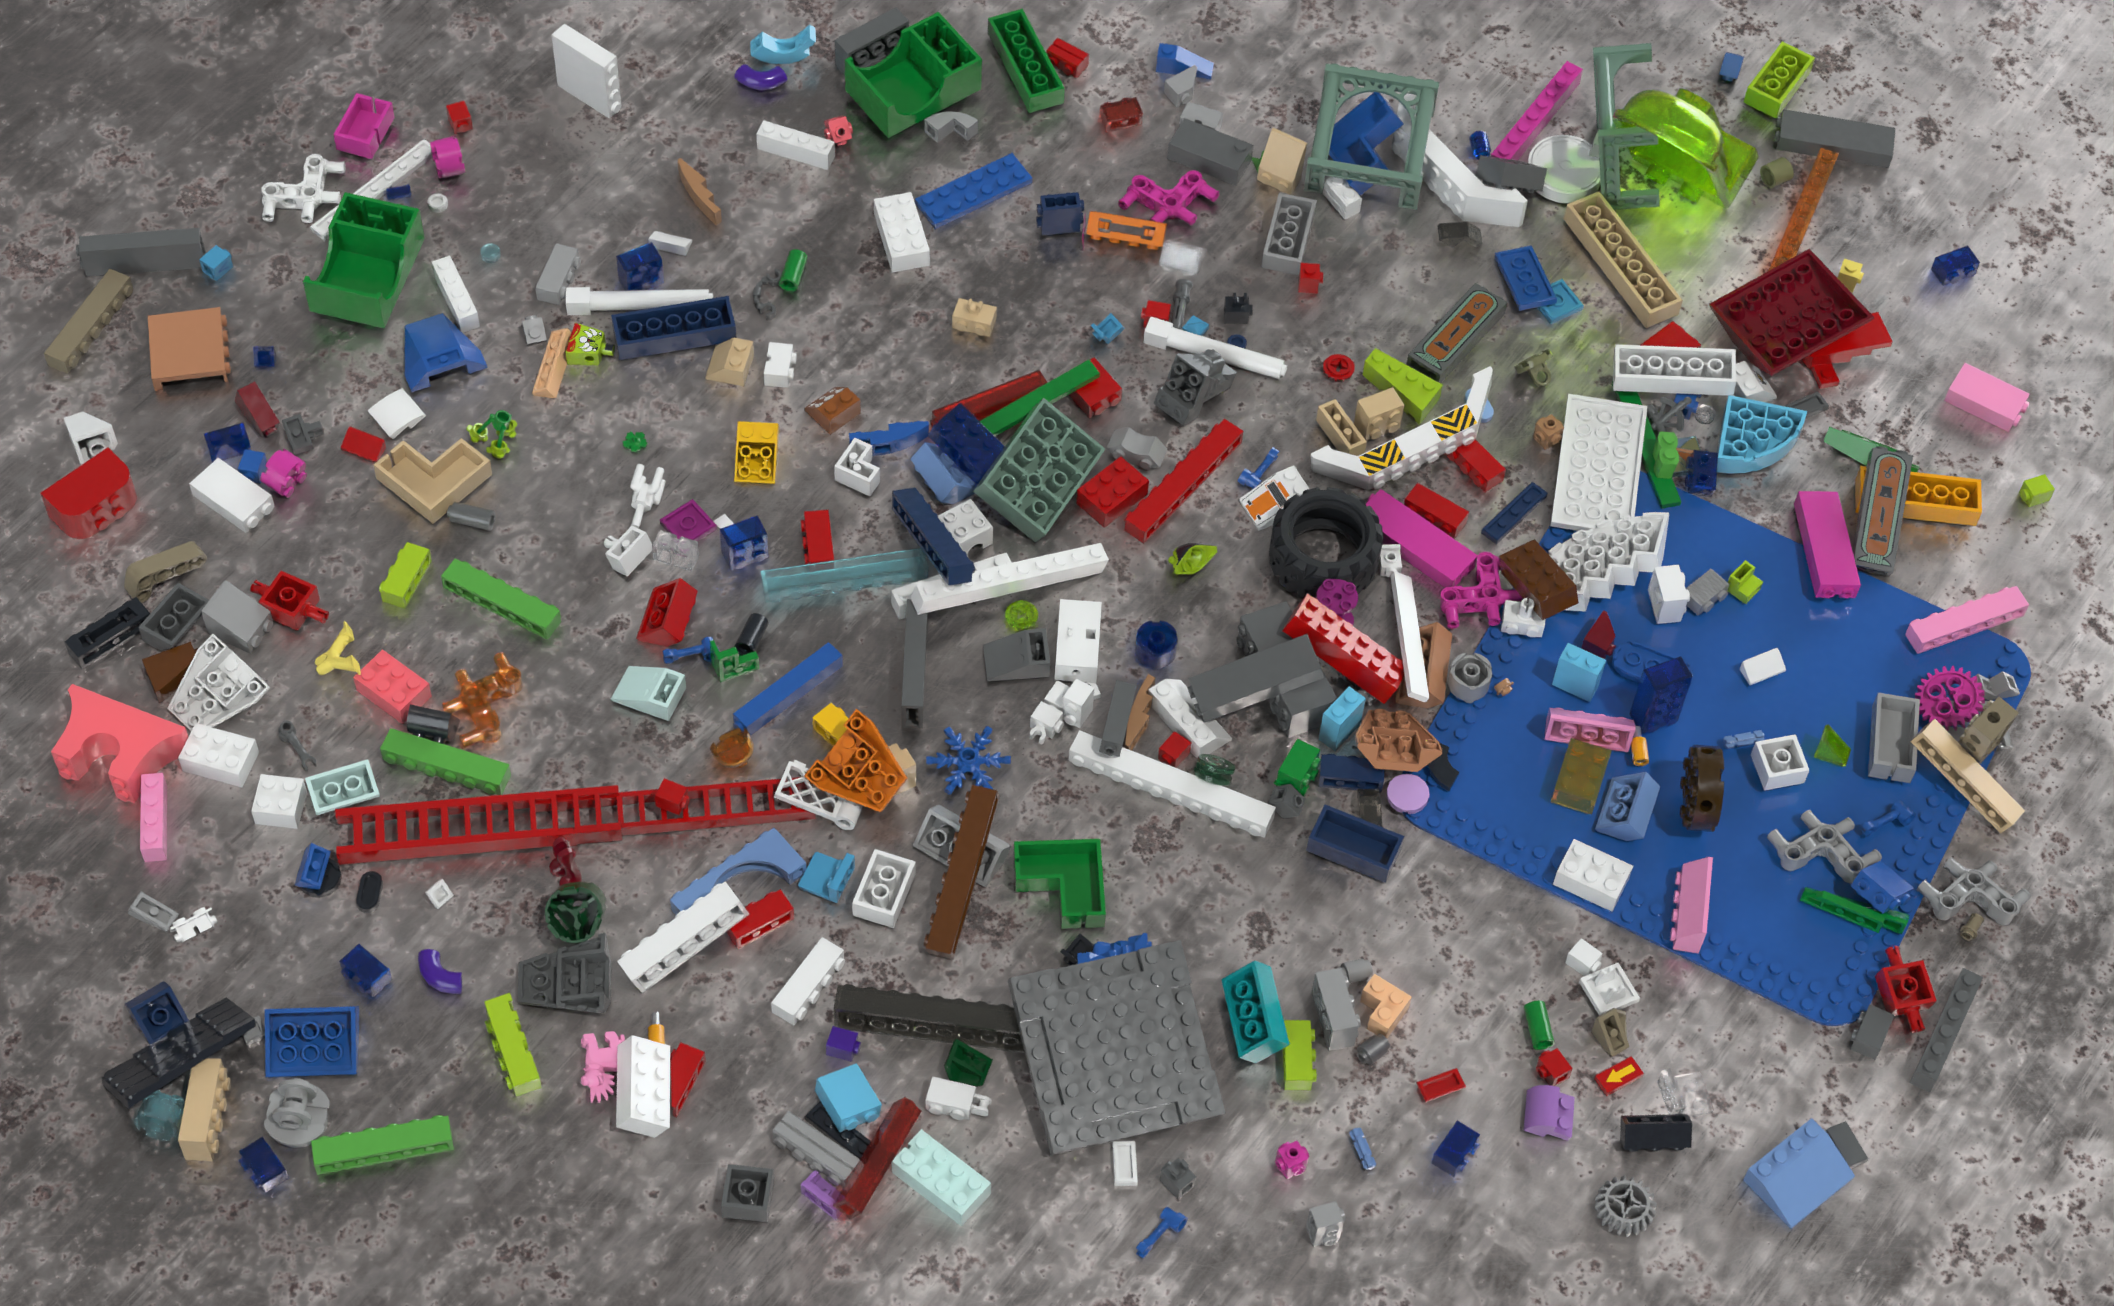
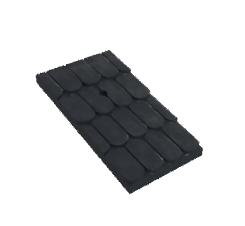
M226 997L196 1013L195 1018L170 1030L166 1037L134 1053L133 1058L105 1072L104 1077H102V1084L129 1109L256 1026L255 1019Z

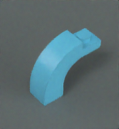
M808 25L799 34L789 39H777L761 32L750 41L751 56L770 64L798 62L809 56V47L813 46L816 42L815 27Z

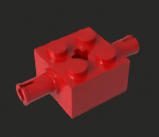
M280 571L270 586L258 580H255V584L252 583L250 592L262 596L258 601L259 604L271 611L272 619L298 631L308 617L322 624L326 622L325 620H328L329 611L316 607L320 601L317 586Z
M1893 946L1885 949V953L1887 954L1890 967L1882 968L1875 975L1885 1010L1894 1014V1016L1907 1015L1911 1032L1916 1033V1030L1921 1032L1926 1028L1919 1011L1930 1009L1937 1001L1924 960L1904 964L1899 946H1894V949Z

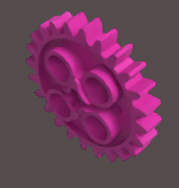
M1943 666V672L1935 669V675L1927 673L1928 680L1921 679L1923 686L1917 685L1918 693H1915V699H1920L1919 714H1923V721L1929 719L1930 723L1936 719L1940 725L1945 726L1946 731L1949 730L1950 726H1953L1955 731H1957V725L1965 728V722L1969 723L1972 717L1976 714L1979 715L1978 711H1983L1981 704H1985L1984 690H1981L1982 683H1977V676L1970 678L1971 671L1963 674L1962 667L1957 672L1954 666L1951 667L1950 671H1947L1945 666ZM1941 684H1945L1949 697L1954 700V706L1959 713H1955L1952 703L1946 697V691ZM1953 684H1959V685H1960V686L1957 687V688H1952V687H1950V686L1953 685ZM1933 692L1941 693L1938 696L1931 695ZM1961 701L1969 702L1967 705L1959 704ZM1942 709L1950 710L1947 713L1940 712Z

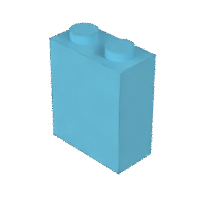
M1567 643L1559 658L1552 685L1590 702L1599 687L1606 660Z
M1349 686L1323 713L1318 740L1333 751H1336L1361 725L1366 698Z
M857 1063L817 1078L815 1092L839 1132L852 1130L865 1122H873L880 1116L882 1104Z

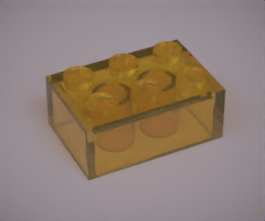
M1571 738L1551 802L1592 815L1612 750Z

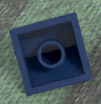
M165 981L125 1003L132 1019L149 1045L166 1037L170 1030L189 1021L172 988Z

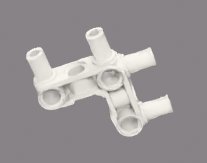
M311 154L306 158L303 168L304 180L301 183L284 184V182H268L262 186V204L264 206L262 219L267 222L273 221L275 208L302 209L301 220L304 223H311L314 210L323 203L340 204V191H324V185L328 173L345 174V162L328 161L319 154Z

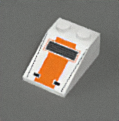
M1291 466L1276 472L1242 496L1239 502L1258 531L1273 525L1274 518L1279 508L1283 509L1285 501L1295 494L1298 496L1303 495V491L1309 489L1295 466Z

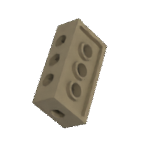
M2000 696L1994 702L1989 700L1983 707V711L1971 719L1969 725L1964 730L1965 732L1959 738L1958 743L1981 764L2000 744L2019 712Z

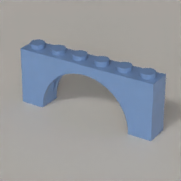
M772 828L770 831L763 832L754 842L744 845L741 851L735 855L728 856L718 867L711 868L702 878L692 881L689 887L683 891L676 892L670 899L671 910L675 915L682 910H687L693 906L695 900L705 897L717 884H722L730 878L745 872H768L782 878L790 885L803 876L806 870V862L775 828Z

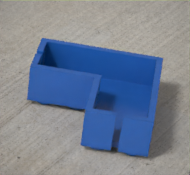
M1374 92L1334 124L1329 155L1333 161L1389 170L1374 148L1404 125V123L1381 93ZM1347 180L1360 196L1373 186L1371 183Z

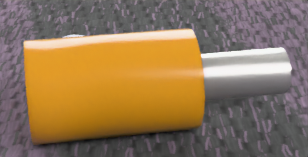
M1635 726L1634 738L1631 742L1632 759L1635 766H1645L1649 763L1647 740L1642 737L1640 726Z
M653 1012L651 1014L652 1025L648 1027V1040L665 1044L664 1026L660 1025L659 1013Z

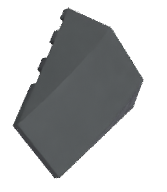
M606 933L599 934L597 938L579 942V944L568 948L566 946L561 947L557 952L551 954L544 953L519 962L517 1002L525 1005L605 1013L611 1004L612 973Z

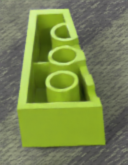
M1376 348L1365 360L1362 375L1380 391L1393 387L1404 403L1403 411L1406 414L1410 413L1420 425L1440 400L1443 385Z
M507 993L484 1001L488 1020L484 1022L488 1034L493 1033L495 1038L491 1040L494 1051L500 1052L501 1058H498L501 1070L507 1071L508 1077H505L508 1089H513L517 1097L540 1089L542 1086L531 1051H528L529 1047L524 1031L521 1032L522 1028L517 1011H514L511 994Z

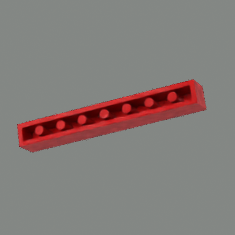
M1225 418L1220 424H1215L1211 433L1208 436H1204L1200 440L1199 445L1195 449L1192 448L1188 452L1187 457L1183 461H1179L1170 474L1168 473L1164 476L1162 483L1158 487H1153L1149 496L1146 499H1142L1138 503L1137 508L1126 515L1124 531L1144 544L1242 443L1244 431Z

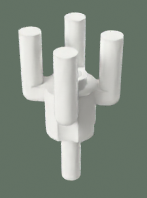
M637 464L630 485L631 489L634 490L631 506L636 509L631 526L639 528L643 513L651 510L652 504L658 505L660 503L666 483L662 479L664 469L661 467L656 468L652 484L650 485L645 483L646 477L642 476L644 465Z

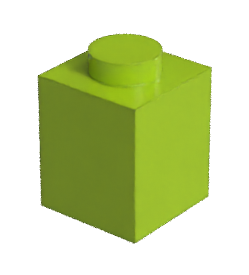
M2043 474L2025 480L2019 493L2021 499L2026 502L2028 507L2050 501L2055 488L2047 476Z

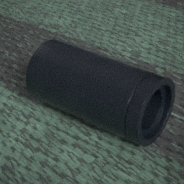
M753 613L749 616L734 646L739 655L743 656L756 651L769 625L765 616L759 613Z

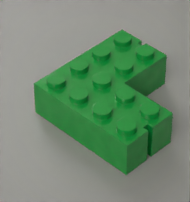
M1100 839L1014 841L1013 857L1016 892L1059 891L1061 929L1081 928V924H1085V928L1105 927L1106 909Z

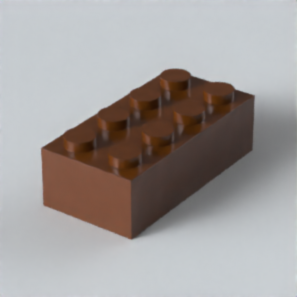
M1535 539L1499 555L1501 574L1523 599L1527 598V603L1529 598L1534 601L1533 610L1542 620L1579 603L1576 584Z

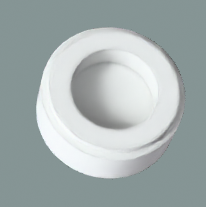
M443 194L431 195L428 198L429 209L435 213L445 211L448 207L447 198Z

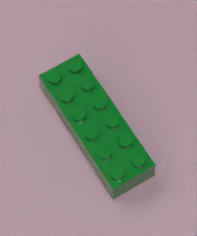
M1023 8L988 18V35L1028 112L1032 113L1063 104L1065 88Z

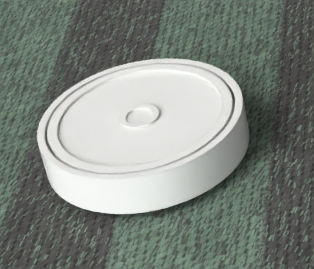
M1554 135L1539 141L1532 148L1528 163L1545 167L1547 172L1543 190L1535 191L1541 196L1559 203H1572L1596 193L1601 185L1599 157L1589 156L1592 144L1571 135Z

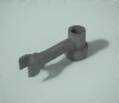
M283 721L278 730L279 738L293 745L302 761L303 769L308 771L305 763L311 761L316 766V759L310 756L303 745H301L292 722Z

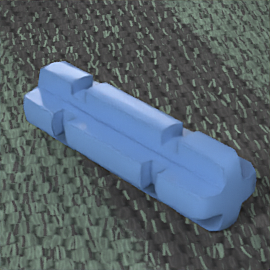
M1762 730L1753 731V734L1747 732L1736 734L1734 737L1732 735L1723 738V744L1726 749L1734 748L1735 745L1737 747L1751 745L1754 742L1765 740Z
M1354 1128L1349 1132L1352 1141H1355L1353 1144L1360 1160H1363L1361 1161L1363 1168L1371 1170L1376 1166V1161L1374 1157H1371L1372 1152L1366 1138L1363 1139L1365 1135L1362 1129Z

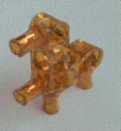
M503 652L496 654L493 658L500 671L475 682H472L465 669L457 671L455 677L461 686V693L458 695L459 697L442 703L444 712L448 713L467 709L476 726V729L459 736L464 748L479 741L494 743L500 740L502 736L500 721L497 713L491 709L490 705L494 701L504 697L508 698L520 692L523 687L520 670L509 663Z

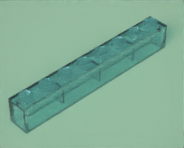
M921 548L761 571L765 603H776L789 599L797 600L809 596L817 597L830 593L838 594L851 590L859 591L865 588H879L892 584L900 585L928 578L926 555Z

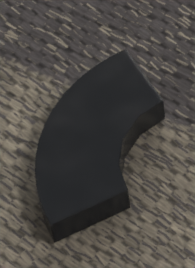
M1440 743L1442 755L1427 766L1435 782L1445 790L1450 791L1459 775V771L1454 769L1448 761L1449 747Z

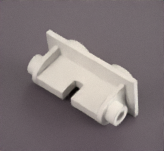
M203 907L193 912V917L187 920L183 917L173 922L170 932L176 931L177 934L173 935L176 942L181 941L183 943L196 936L193 929L196 926L200 933L215 927L214 924L218 923L214 915H209L212 909L206 910Z

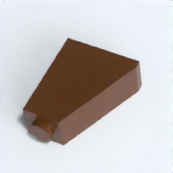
M191 641L142 659L145 671L159 703L166 700L178 689L198 648L194 649Z

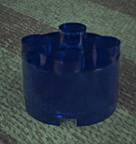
M1152 620L1142 624L1136 636L1135 656L1143 665L1156 671L1171 664L1177 652L1178 638L1175 628L1168 622L1161 620L1159 622H1153Z

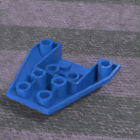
M443 313L405 325V379L411 393L430 387V376L465 365L468 374L488 368L481 351Z

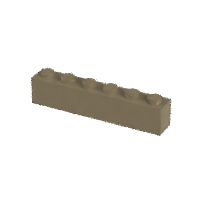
M112 269L107 271L45 351L44 356L48 366L69 374L72 368L77 366L82 355L87 353L92 342L99 337L102 329L110 323L112 316L116 311L120 310L125 299L132 294L133 286L129 276Z

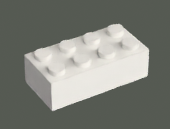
M912 193L874 199V216L892 273L930 266V250Z
M633 1035L618 1045L616 1128L654 1138L670 1128L669 1045Z

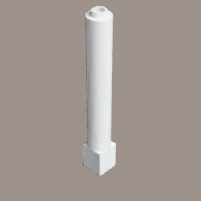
M590 287L566 288L567 315H591V311L643 310L713 298V293H709V289L590 291Z
M1150 317L1144 331V344L1164 350L1168 346L1192 354H1201L1208 349H1214L1225 360V364L1280 379L1281 376L1284 377L1287 371V365H1284L1285 360L1173 328V323Z

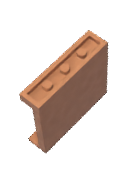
M220 307L148 316L151 378L155 391L163 390V382L223 375L224 381L228 382L227 374H231L230 363L226 362V358H230L229 348L225 346V342H228L227 330H224V327L227 326L226 315H222Z

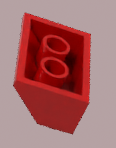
M681 578L653 588L636 639L667 647L681 642L685 635L686 625L690 620L692 607L696 602L695 598L698 590Z

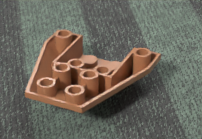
M1380 708L1368 710L1355 734L1358 749L1376 769L1418 772L1442 755L1439 741L1410 713L1402 710L1389 712Z

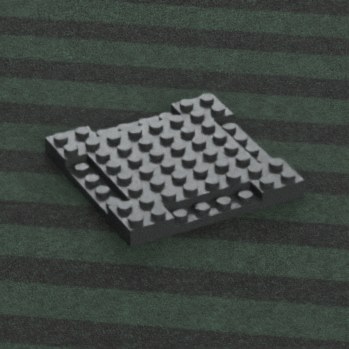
M1181 940L1008 979L1007 982L1051 1156L1215 1118L1225 1114L1215 1070H1212L1195 1006L1190 986L1192 981Z

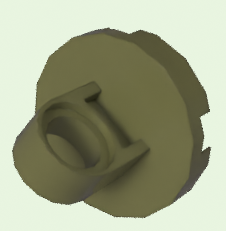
M1550 349L1542 351V354H1535L1520 362L1514 368L1517 374L1527 371L1535 385L1545 386L1550 383L1552 377L1545 361L1553 355ZM1540 371L1546 374V380L1543 383L1537 380V374Z

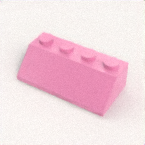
M1549 708L1544 740L1628 752L1635 733L1634 720L1624 717L1616 718L1604 714H1590L1583 711Z
M1713 857L1685 863L1681 871L1676 872L1675 884L1678 885V890L1674 892L1673 903H1677L1676 909H1673L1671 920L1675 922V928H1672L1670 933V941H1673V950L1698 954L1707 933Z

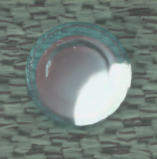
M489 243L481 248L480 252L483 261L494 263L500 259V248L496 244Z

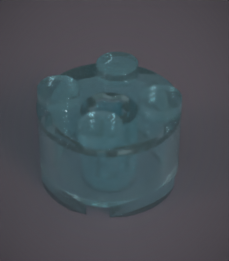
M159 1090L144 1098L134 1119L135 1126L139 1130L142 1127L147 1131L145 1135L159 1141H170L171 1137L176 1139L180 1132L185 1106L183 1104L184 1099L179 1095L170 1096L161 1093Z

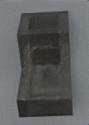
M1467 221L1440 223L1437 225L1439 241L1452 248L1463 240L1476 248L1482 245L1481 229Z
M1357 789L1359 818L1382 827V807L1379 789Z

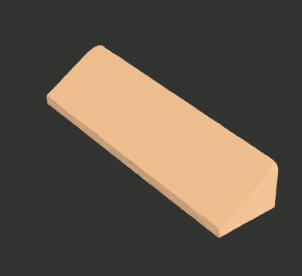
M568 328L551 332L532 391L534 396L557 397L567 365L566 349L572 333Z

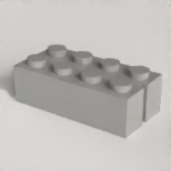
M1877 693L1872 705L1869 777L1887 779L1888 776H1891L1893 781L1911 783L1916 772L1917 748L1910 741L1918 734L1920 699Z

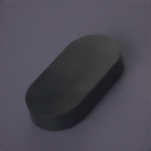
M375 871L366 872L360 879L356 903L358 909L363 913L374 912L379 906L383 880L381 875Z

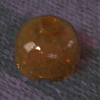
M740 728L730 730L719 737L720 742L716 745L714 742L710 747L712 755L720 765L727 768L744 767L754 751L753 740L745 728L744 731H741Z

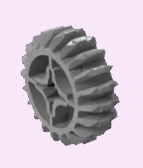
M1623 1175L1620 1181L1614 1177L1611 1182L1607 1180L1604 1187L1601 1186L1599 1188V1194L1595 1198L1597 1202L1595 1210L1598 1211L1597 1218H1603L1602 1226L1610 1225L1609 1232L1616 1229L1617 1234L1620 1235L1624 1231L1628 1237L1631 1231L1637 1235L1640 1230L1644 1232L1648 1227L1647 1225L1650 1226L1652 1224L1653 1217L1656 1215L1655 1208L1657 1203L1653 1201L1654 1194L1648 1193L1650 1190L1649 1186L1642 1187V1180L1637 1184L1634 1182V1177L1627 1181ZM1617 1193H1625L1624 1195H1621V1196H1620V1195L1612 1196V1195L1617 1194ZM1627 1200V1209L1626 1212H1624V1203ZM1630 1216H1632V1217L1639 1216V1217H1637V1218H1635V1219H1626V1218H1628V1217H1630Z

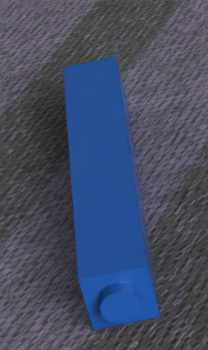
M829 642L734 712L733 726L738 733H743L747 738L843 667V655Z

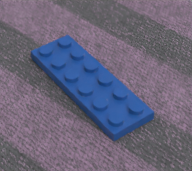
M1010 153L916 198L915 205L934 229H937L1033 183V178L1014 154Z

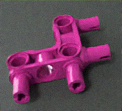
M1196 170L1188 171L1179 179V183L1170 190L1161 188L1153 180L1143 175H1137L1133 177L1131 185L1127 188V193L1118 201V205L1121 209L1127 210L1134 201H1137L1156 212L1150 221L1163 223L1166 219L1179 218L1192 226L1197 220V215L1190 212L1186 207L1198 195H1202L1215 202L1220 192L1207 185V182L1202 179L1201 173Z
M1481 552L1477 556L1476 581L1479 582L1477 586L1446 587L1441 591L1440 608L1446 614L1448 628L1455 629L1459 627V613L1487 612L1489 625H1499L1501 621L1499 609L1504 605L1505 600L1522 601V596L1516 590H1503L1501 588L1499 579L1501 568L1498 556L1490 552Z

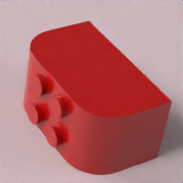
M109 447L41 492L48 516L66 535L74 539H86L106 529L108 525L129 512L137 500L136 491L127 465Z

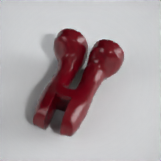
M563 837L555 839L552 848L556 858L549 865L550 873L557 877L563 876L559 881V887L563 884L582 882L581 872L578 870L574 860L576 852L570 847V842Z

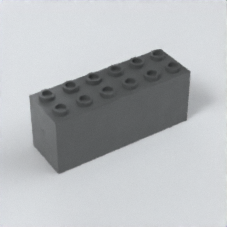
M1287 601L1241 616L1236 641L1239 648H1243L1245 657L1293 639L1282 631L1292 615ZM1323 670V679L1269 698L1271 711L1277 715L1280 729L1285 731L1288 738L1321 727L1323 713L1336 701L1337 697Z

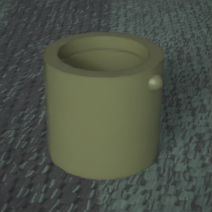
M1781 157L1763 165L1760 169V175L1764 184L1773 189L1791 180L1794 176V171L1791 163L1785 157Z

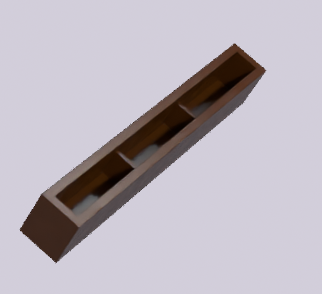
M972 785L971 791L966 793L965 803L967 805L965 811H962L959 817V824L961 826L959 832L956 831L953 838L955 847L953 852L950 851L947 864H949V868L942 876L941 884L943 889L941 893L937 894L935 903L937 905L936 913H932L930 918V926H932L930 934H926L924 939L925 949L930 955L954 960L1000 798L997 790Z

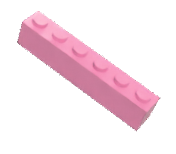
M2017 586L2006 587L1992 595L1986 594L1975 601L1969 600L1961 606H1952L1944 612L1933 613L1927 618L1915 619L1909 624L1905 635L1916 653L1919 654L2023 617L2029 604Z

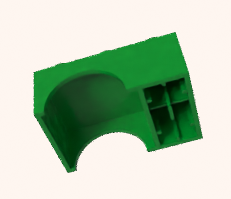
M939 12L902 30L896 47L881 62L870 67L860 68L855 66L852 57L845 59L846 92L888 138L981 90L982 58Z
M345 192L328 227L329 245L323 269L315 281L310 280V276H305L303 280L309 311L385 328L425 240L420 209Z

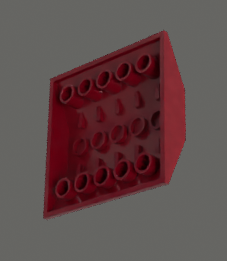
M1810 248L1709 304L1736 347L1755 367L1771 376L1874 319V316Z

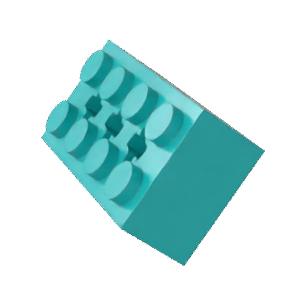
M1254 960L1221 979L1239 1058L1258 1063L1290 1045L1271 966Z

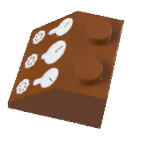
M834 387L805 407L804 411L831 435L861 414L860 398L848 387Z

